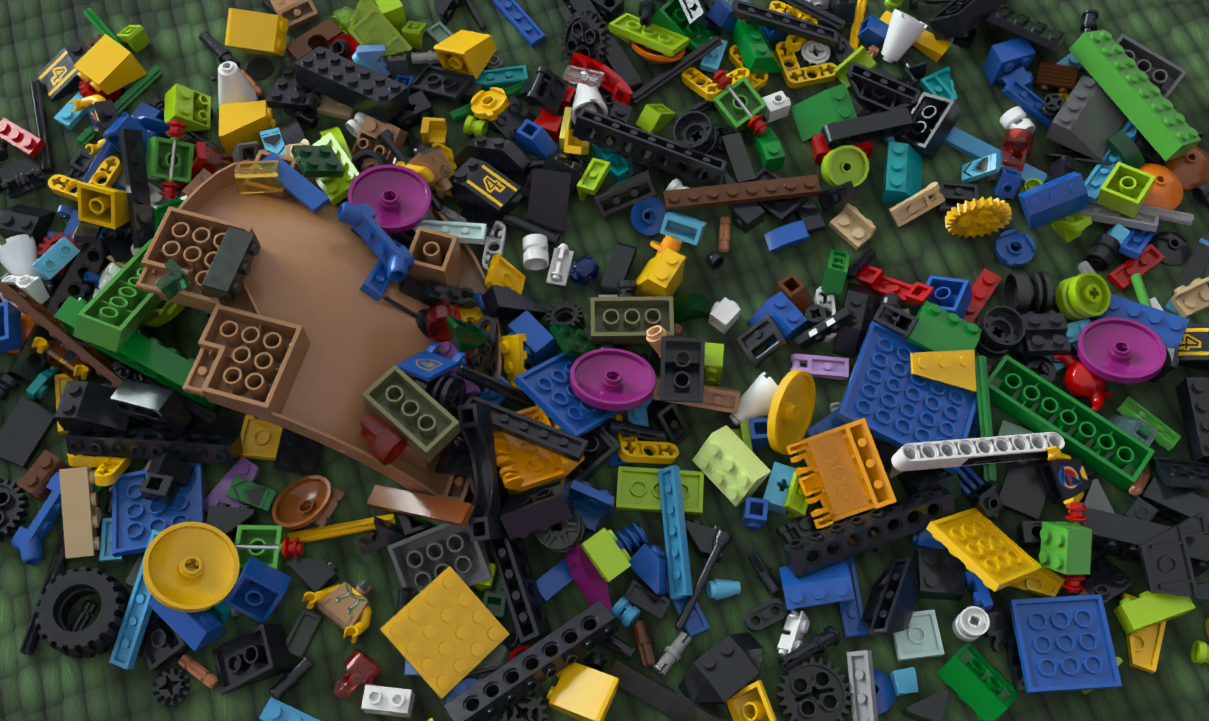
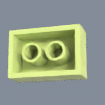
M727 425L711 433L692 459L735 507L746 501L747 497H751L771 472Z

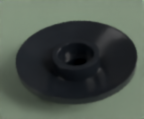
M1163 231L1156 234L1151 241V244L1166 257L1161 262L1165 265L1179 266L1184 264L1190 257V245L1178 233Z

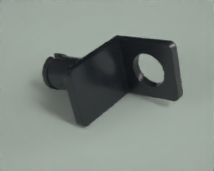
M906 55V58L904 56L899 61V64L904 68L902 80L907 85H910L909 82L911 81L912 87L916 88V79L922 78L926 74L927 62L914 64L911 58Z

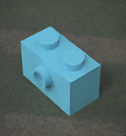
M669 211L665 214L660 233L668 234L682 242L697 246L702 240L707 222Z

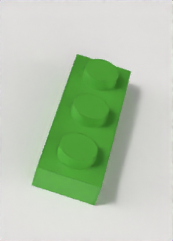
M1129 396L1117 409L1125 419L1130 420L1143 433L1148 434L1168 451L1181 438L1179 434Z

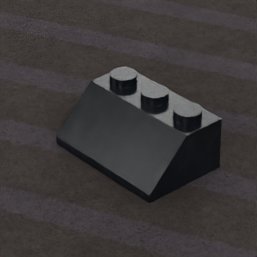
M923 92L911 110L916 128L909 133L896 135L894 139L899 143L909 144L922 157L933 160L962 112L955 100Z
M566 476L505 498L500 519L510 540L525 538L531 532L537 530L541 532L547 530L551 525L557 523L564 524L573 518L574 504Z

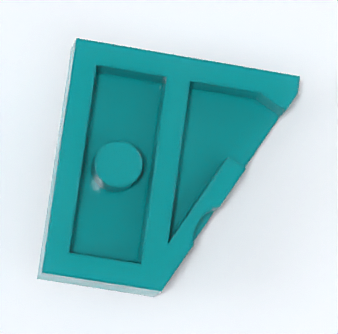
M949 66L920 79L919 85L926 93L957 100L954 82L950 79L949 75L951 71Z
M51 366L50 369L48 368L41 372L26 389L27 397L32 401H35L37 398L42 399L49 390L47 389L48 384L54 379V375L59 373V370Z

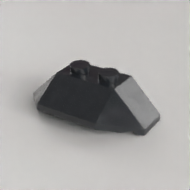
M851 61L846 74L857 100L885 112L911 107L917 103L921 90Z
M483 135L475 136L453 159L454 163L464 164L472 157L487 162L495 169L524 173L531 164V160L520 141Z
M848 283L842 309H850L857 318L844 325L843 329L837 333L833 354L849 358L859 354L868 327L874 321L873 318L879 309L880 299L869 287Z
M912 557L893 559L889 563L890 567L873 584L861 619V623L870 636L890 635L908 629L920 593Z
M749 632L728 635L692 663L678 688L687 698L698 704H724L760 676L764 649Z

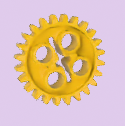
M981 197L980 200L973 198L971 202L965 200V204L958 203L957 207H952L951 211H947L945 226L948 233L951 232L952 235L957 234V237L964 235L965 238L969 236L975 238L977 235H980V237H983L984 234L991 235L992 231L999 232L998 228L1004 229V225L1009 224V220H1012L1011 207H1009V203H1005V200L1000 201L999 198L992 200V197H989L987 200H984V197Z

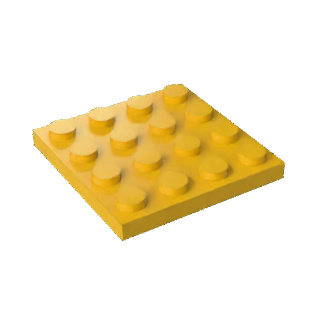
M976 508L931 521L926 528L935 540L947 547L951 555L960 559L970 572L975 573L983 581V584L994 592L1033 576L1042 568L1040 564Z
M450 566L380 628V631L440 699L447 695L509 635L507 630Z

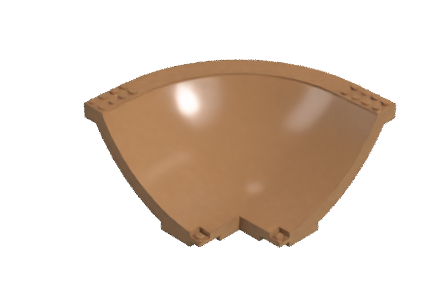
M263 148V150H259L255 160L248 159L235 162L214 173L201 183L183 201L179 208L168 207L141 261L144 269L135 287L138 290L157 294L161 300L212 313L198 342L201 349L182 388L185 392L206 397L211 403L254 416L317 441L380 472L411 492L469 503L472 490L467 477L435 472L441 452L452 445V443L449 442L431 461L427 462L364 404L362 394L391 367L426 350L430 343H438V341L446 338L438 315L441 311L400 292L399 282L391 281L378 301L360 290L380 258L361 237L351 231L350 225L338 221L337 212L342 203L333 206L329 202L314 214L259 169L258 163L271 154V152H267ZM276 154L303 176L295 158ZM361 165L360 173L368 169V167ZM314 179L313 185L322 191V189ZM431 205L436 221H448L440 211H436ZM418 226L409 249L414 258V266L408 270V275L422 282L427 280L459 287L460 289L465 287L471 288L474 293L484 294L489 289L484 285L486 276L467 243H459L458 236ZM228 227L255 233L260 244V251L257 256H254L251 263V271L245 276L241 293L236 296L234 302L208 296L202 286V282ZM386 233V234H387L390 238H392L395 233ZM384 297L391 298L416 314L421 309L433 312L441 324L440 335L436 338L426 337L418 328L415 317L385 301ZM493 318L499 326V320L497 318ZM500 326L493 353L496 372L492 377L495 379L499 375L503 376V353L499 346V337H501ZM405 373L415 382L417 377ZM457 448V450H458L459 452L469 453V452H464V451H462L461 449H458V448Z

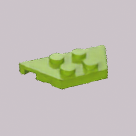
M359 0L348 31L360 45L385 44L386 50L379 58L409 51L413 48L372 0Z

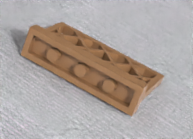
M660 376L656 377L653 393L654 400H660ZM704 384L703 403L665 402L737 414L741 392L736 389Z

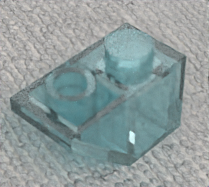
M1113 415L1109 420L1148 447L1159 432L1139 418Z

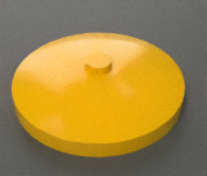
M798 369L790 371L782 379L773 396L768 415L767 435L770 447L777 453L788 455L785 446L803 440L807 430L810 428L815 409L816 388L813 377L806 371Z
M183 522L164 529L151 541L143 560V578L151 595L164 606L180 612H200L216 606L229 595L237 581L240 562L236 547L231 539L221 530L206 523Z

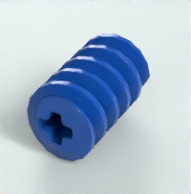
M637 522V526L631 523L629 529L623 527L622 534L619 531L614 532L618 539L615 543L619 549L624 548L631 555L633 554L632 547L639 550L641 542L648 544L647 536L639 522Z

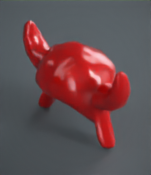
M1072 354L1052 356V359L1060 361L1067 368L1063 383L1069 393L1076 398H1088L1092 403L1091 410L1094 412L1099 411L1104 404V398H1112V393L1104 389L1106 379L1088 370L1079 357L1076 359Z

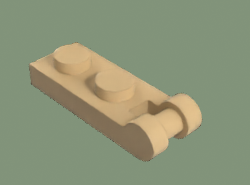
M938 182L930 183L927 188L889 209L896 226L900 227L945 201L943 194L939 191L940 186Z

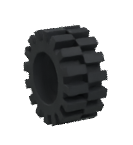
M566 301L565 305H563V302H560V306L555 304L553 305L554 309L550 308L549 313L546 315L549 328L553 323L566 324L570 328L582 330L585 326L583 311L574 302L572 305L568 301ZM566 318L572 319V320H570V321H568V322H564V323H563V322H559V321H561L562 319H566Z

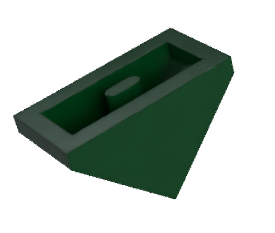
M688 291L673 301L674 324L710 316L711 310L706 296Z
M449 315L447 316L446 321L451 343L459 352L470 350L488 342L490 339L481 328Z

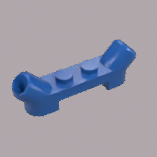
M347 201L342 203L337 212L338 221L352 226L386 265L389 280L394 282L403 281L407 277L408 270L414 266V258L405 246L398 247L374 220L377 214L368 204L355 205Z
M59 471L48 482L46 488L52 490L29 528L26 529L20 526L12 539L11 546L20 551L22 562L25 564L34 565L42 562L45 558L42 542L48 533L53 530L55 522L60 514H62Z

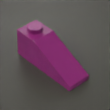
M576 545L566 552V563L569 566L570 575L590 606L601 600L609 611L612 610L607 582H605L581 546Z

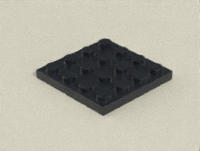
M1007 6L995 10L987 19V21L1055 52L1059 50L1067 38L1064 36L1063 31L1056 28L1050 30L1046 28L1047 24L1037 21V23L1030 21L1031 17L1022 13L1017 15L1013 13L1014 10Z

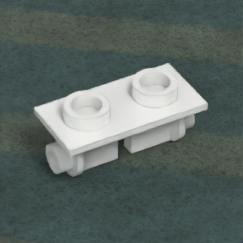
M560 244V246L554 248L546 283L566 286L574 251H569L568 245Z
M791 611L787 615L783 630L791 633L790 635H781L777 647L779 655L784 656L803 645L804 633H807L809 629V619L803 611L800 613Z

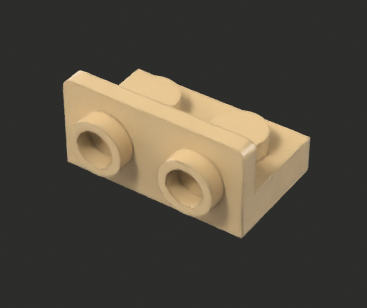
M849 203L844 206L843 211L833 218L828 225L856 251L873 237L876 230L874 223L870 219L865 218L856 207Z
M1209 276L1204 279L1199 277L1193 280L1189 286L1185 287V285H1182L1173 291L1175 294L1169 301L1181 317L1187 318L1209 308V287L1207 286Z

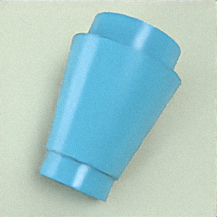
M713 578L712 581H707V596L709 599L716 601L740 594V582Z

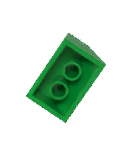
M737 19L732 37L750 74L782 73L783 69L761 25Z
M925 301L915 316L919 321L907 341L929 352L974 350L980 339L982 329L976 324L969 323L958 315L940 308L937 304Z
M969 642L937 672L941 680L947 686H950L957 693L959 699L968 704L982 721H995L1009 708L1019 694Z

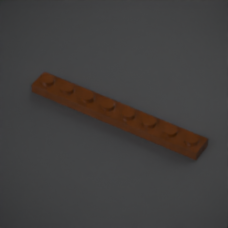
M808 175L663 191L665 212L817 196L820 195L821 188L818 176Z
M0 282V292L3 298L15 303L19 311L31 316L35 324L47 329L51 337L63 342L67 350L79 355L83 363L91 365L96 369L95 372L99 376L107 378L112 382L111 385L118 389L124 380L113 370V362L93 346L67 333L55 319V315L14 282Z

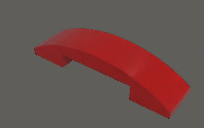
M576 52L573 53L569 66L571 71L582 79L588 76L612 93L611 99L613 101L616 100L629 106L633 92L616 72L593 58Z
M867 264L855 277L857 282L865 287H869L872 292L880 296L896 293L903 300V304H924L934 291V287L917 281L914 285L884 276L883 270Z

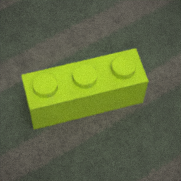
M1147 590L1139 594L1140 598L1133 600L1132 597H1128L1119 601L1120 605L1113 611L1127 636L1187 614L1196 607L1190 597L1158 592L1153 593Z

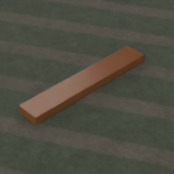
M380 485L374 486L366 502L372 508L466 527L475 508L471 503Z

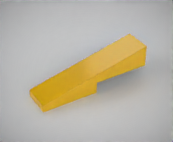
M886 10L880 20L889 25L893 13ZM925 30L912 45L937 63L952 43L944 41V39L936 40L934 34Z

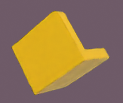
M423 117L420 131L423 144H433L435 141H438L445 145L447 135L445 118Z
M566 129L564 152L580 155L589 154L590 142L579 140L572 136L573 129Z

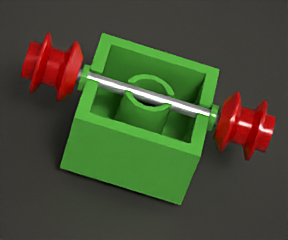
M727 70L716 72L712 83L719 84L718 90L725 89V91L714 98V106L736 133H739L748 126V128L754 129L753 135L763 134L768 129V122L763 123L762 121L763 114L767 112V104L745 76L731 85L733 77L726 76Z
M171 119L170 122L166 123L170 129L165 131V134L171 138L167 139L157 136L147 138L145 155L148 179L164 181L159 184L163 187V192L158 194L162 195V199L174 200L175 197H179L175 193L176 189L180 188L178 184L183 185L191 182L195 145L179 141V139L186 136L182 133V129L187 126L183 125V121Z
M1071 502L1070 506H1066L1070 510V515L1065 516V518L1072 523L1065 521L1042 522L1039 560L1042 567L1063 574L1062 577L1067 579V583L1062 585L1063 588H1066V592L1080 593L1081 590L1085 589L1081 585V581L1085 580L1086 577L1082 574H1090L1092 529L1081 526L1082 523L1089 520L1088 517L1084 516V512L1089 510V508L1085 507V503Z
M238 525L236 540L233 544L239 556V573L251 556L283 573L285 559H288L290 555H294L295 559H298L299 555L303 554L304 543L300 541L299 537H296L295 541H290V538L287 537L288 533L283 529V526Z

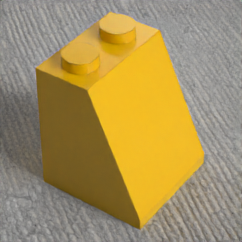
M229 8L225 46L245 54L284 57L288 20L275 14Z
M460 30L436 44L433 49L444 69L473 75L475 80H477L497 50L492 35Z
M106 34L74 65L79 72L77 75L84 82L90 81V85L96 91L102 90L107 95L147 74L129 50Z
M266 100L219 104V138L228 158H233L232 151L237 144L257 141L259 146L263 144L260 132L277 128L276 119H273L272 108H268Z
M85 182L77 183L78 220L111 229H117L130 221L126 191Z
M667 248L649 260L636 279L637 290H635V294L639 295V297L673 296L683 281L685 257Z
M576 662L559 671L557 674L559 681L556 687L552 685L547 695L549 707L578 721H604L617 692L619 678Z

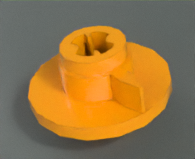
M666 234L661 243L653 240L650 242V246L658 250L656 255L669 248L684 256L685 261L687 259V256L679 252L682 241Z

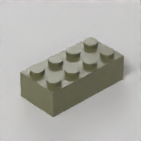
M673 296L590 297L592 344L606 342L614 344H650L646 339V332L649 328L656 325L666 330L667 337H674Z
M396 365L391 367L362 394L365 406L427 462L431 461L460 433L459 421Z

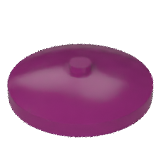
M390 164L378 165L364 170L354 178L348 190V202L355 205L368 204L377 214L374 220L386 233H399L416 227L427 217L431 207V191L424 178L409 168Z
M1109 317L1089 323L1080 332L1076 346L1078 357L1088 370L1101 378L1117 383L1132 384L1147 381L1161 371L1166 359V347L1159 335L1146 325L1126 318Z
M604 348L587 352L573 363L570 371V385L576 396L585 403L604 410L621 411L636 408L647 402L655 390L656 375L652 366L639 355L622 349Z

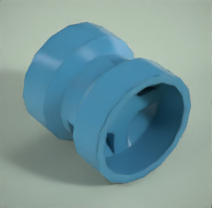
M623 596L614 605L610 613L614 618H619L622 625L628 628L639 616L641 610L636 606L630 605L629 600Z

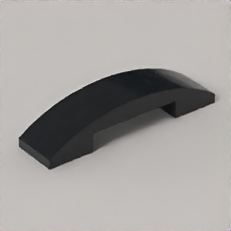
M295 116L277 123L286 145L298 144L303 139H306Z

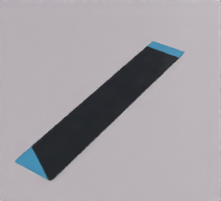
M1203 238L1199 240L1175 289L1182 285H1185V287L1189 286L1193 280L1201 277L1209 261V241ZM1168 300L1165 307L1179 314L1177 310L1174 308V306L1171 304V302Z

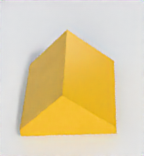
M761 680L746 686L726 702L733 721H777Z

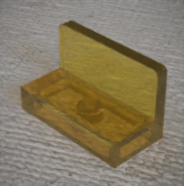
M280 161L237 162L234 174L238 192L240 194L280 192L281 187L278 177L281 168Z

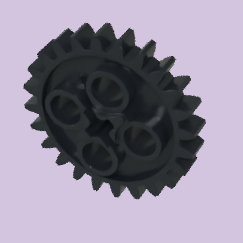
M580 10L579 12H574V16H569L570 22H565L567 28H562L565 35L561 36L564 39L561 46H565L562 53H567L565 60H570L571 62L573 53L576 52L601 63L606 61L604 55H609L606 49L611 47L607 43L611 39V37L607 36L610 30L605 29L607 23L602 22L603 17L598 16L597 12Z
M0 478V541L2 543L4 542L5 535L11 538V531L19 529L17 527L18 523H25L21 517L28 515V512L24 509L30 507L26 502L29 498L24 494L25 491L16 482H11L8 478L5 481Z
M813 656L810 657L808 663L804 660L800 662V666L797 664L792 667L793 670L790 668L788 671H785L788 676H780V680L784 683L777 685V688L782 690V692L776 695L777 698L783 699L778 704V707H785L786 709L782 716L790 715L789 721H844L840 714L847 716L849 711L844 707L852 705V702L846 700V698L851 697L852 693L845 690L850 686V683H843L842 681L846 675L842 674L839 676L837 674L839 667L831 669V661L823 665V658H820L815 663ZM816 676H823L826 680V685H819L816 682ZM801 682L805 687V691L798 692L795 690L794 683ZM829 688L833 689V692L820 694L816 699L815 697H809L799 702L795 701V698L806 697L812 691L816 694ZM824 698H830L834 702V708H827L823 702ZM803 704H807L812 708L811 715L803 713L801 709Z

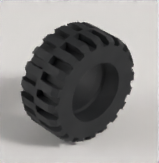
M81 567L80 571L73 568L67 571V575L60 574L55 577L57 581L53 584L49 583L45 587L47 589L46 593L41 594L38 599L41 602L40 606L35 608V614L39 616V618L35 619V625L40 629L38 631L40 637L55 650L77 659L82 657L87 659L93 658L96 652L102 655L108 651L107 647H114L130 599V595L125 590V587L109 573L99 568ZM91 594L100 595L102 607L96 621L84 630L71 632L68 628L67 618L72 606L84 596Z

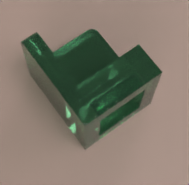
M172 258L164 263L169 273L155 282L156 287L168 300L191 284L186 273Z

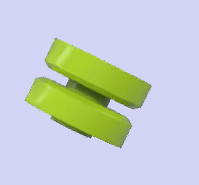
M853 145L841 146L829 151L821 164V174L824 181L830 187H836L848 181H852L853 187H856L866 179L869 172V161L866 154L860 148Z
M1086 272L1060 282L1056 289L1055 298L1058 309L1067 319L1080 321L1106 312L1110 305L1111 295L1106 281L1099 274Z

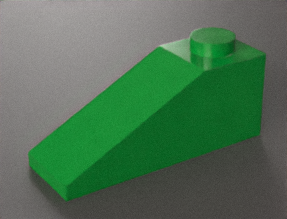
M767 125L768 129L761 135H753L754 129L748 128L762 168L765 166L771 171L782 169L785 153L780 140L769 125Z
M831 249L821 290H825L830 295H841L848 272L850 253Z

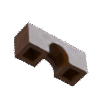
M328 18L286 45L289 59L294 63L318 46H324L329 49L333 39L343 34V30L331 18Z

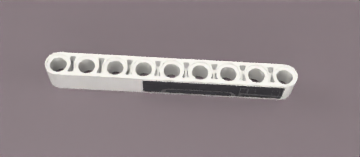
M1056 432L907 443L892 456L891 461L893 466L899 471H914L1047 459L1048 452L1045 448L1058 446L1061 450L1065 442L1063 437Z

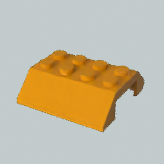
M536 403L533 407L516 411L519 414L562 430ZM493 429L496 465L502 468L499 470V474L502 477L505 488L525 491L565 477L585 459L583 455L578 463Z
M865 418L785 446L788 455L799 452V455L790 458L791 463L805 459L807 464L806 467L798 468L795 471L796 476L807 473V475L798 478L804 496L814 494V496L805 499L807 504H813L820 500L823 506L810 512L812 517L822 514L821 517L813 520L816 529L829 526L835 521L872 508L877 509L897 502Z

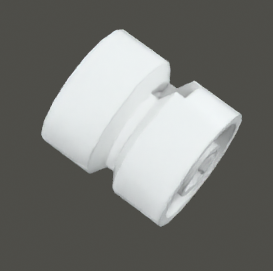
M1020 106L1013 107L1005 112L999 121L1005 130L1009 131V135L1014 142L1025 140L1036 129L1032 121L1026 118L1027 115Z
M542 234L525 236L522 239L523 250L525 251L523 253L524 267L533 271L547 268L549 265L547 252L548 238Z
M970 606L955 617L952 629L957 638L965 642H971L988 630L990 620L988 614L983 609Z

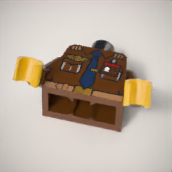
M42 337L34 339L32 347H38L37 352L39 354L46 351L48 364L66 374L72 380L85 381L87 377L97 374L95 368L83 363L80 360V356L75 352L67 350L64 347L65 344L60 340L46 341Z

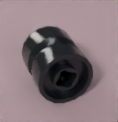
M1100 234L1091 245V248L1084 257V261H1088L1095 271H1107L1113 262V258L1116 257L1121 244L1111 235Z

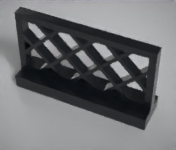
M679 0L690 25L694 27L700 23L717 36L722 33L719 25L707 17V13L710 10L707 0Z

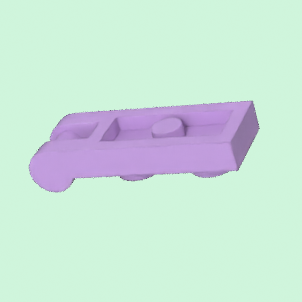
M792 354L790 357V362L792 363L790 371L798 369L806 371L816 378L848 380L849 358ZM805 363L806 367H800V365Z

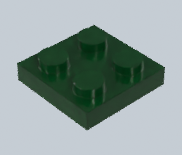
M292 146L291 153L304 177H343L344 169L331 146Z
M553 323L549 328L566 356L578 359L583 354L596 350V347L588 339V334L582 329H573L566 324L560 325L557 323Z

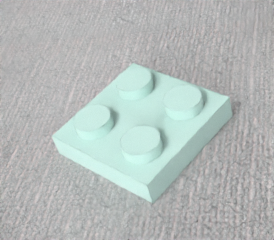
M934 609L913 612L908 629L892 634L898 661L939 657L945 654Z

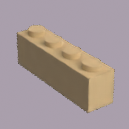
M92 466L59 469L66 559L94 556L100 550L101 538L100 536L97 537L100 519L99 515L95 514V506L98 505V495L96 492L94 493L95 470L92 471Z

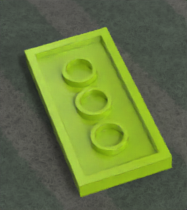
M628 13L623 14L608 25V29L614 35L630 39L633 43L642 44L647 49L659 51L668 57L674 56L688 46L690 40L688 37L651 23L650 27L644 28L645 25L643 27L640 25L641 18Z
M329 132L313 145L331 146L344 169L343 177H315L314 179L324 194L329 197L330 203L335 206L348 196L350 184L360 173L332 133Z
M618 466L616 510L662 513L658 470L661 469ZM680 470L684 514L702 515L704 473L701 471Z

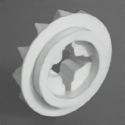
M814 41L806 42L801 49L803 60L808 61L809 65L811 63L816 65L824 64L829 60L831 53L828 46ZM814 49H815L816 53L818 54L817 57H816V56L814 55V53H813Z

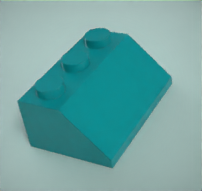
M888 142L884 153L881 202L898 204L921 191L923 157L907 143Z

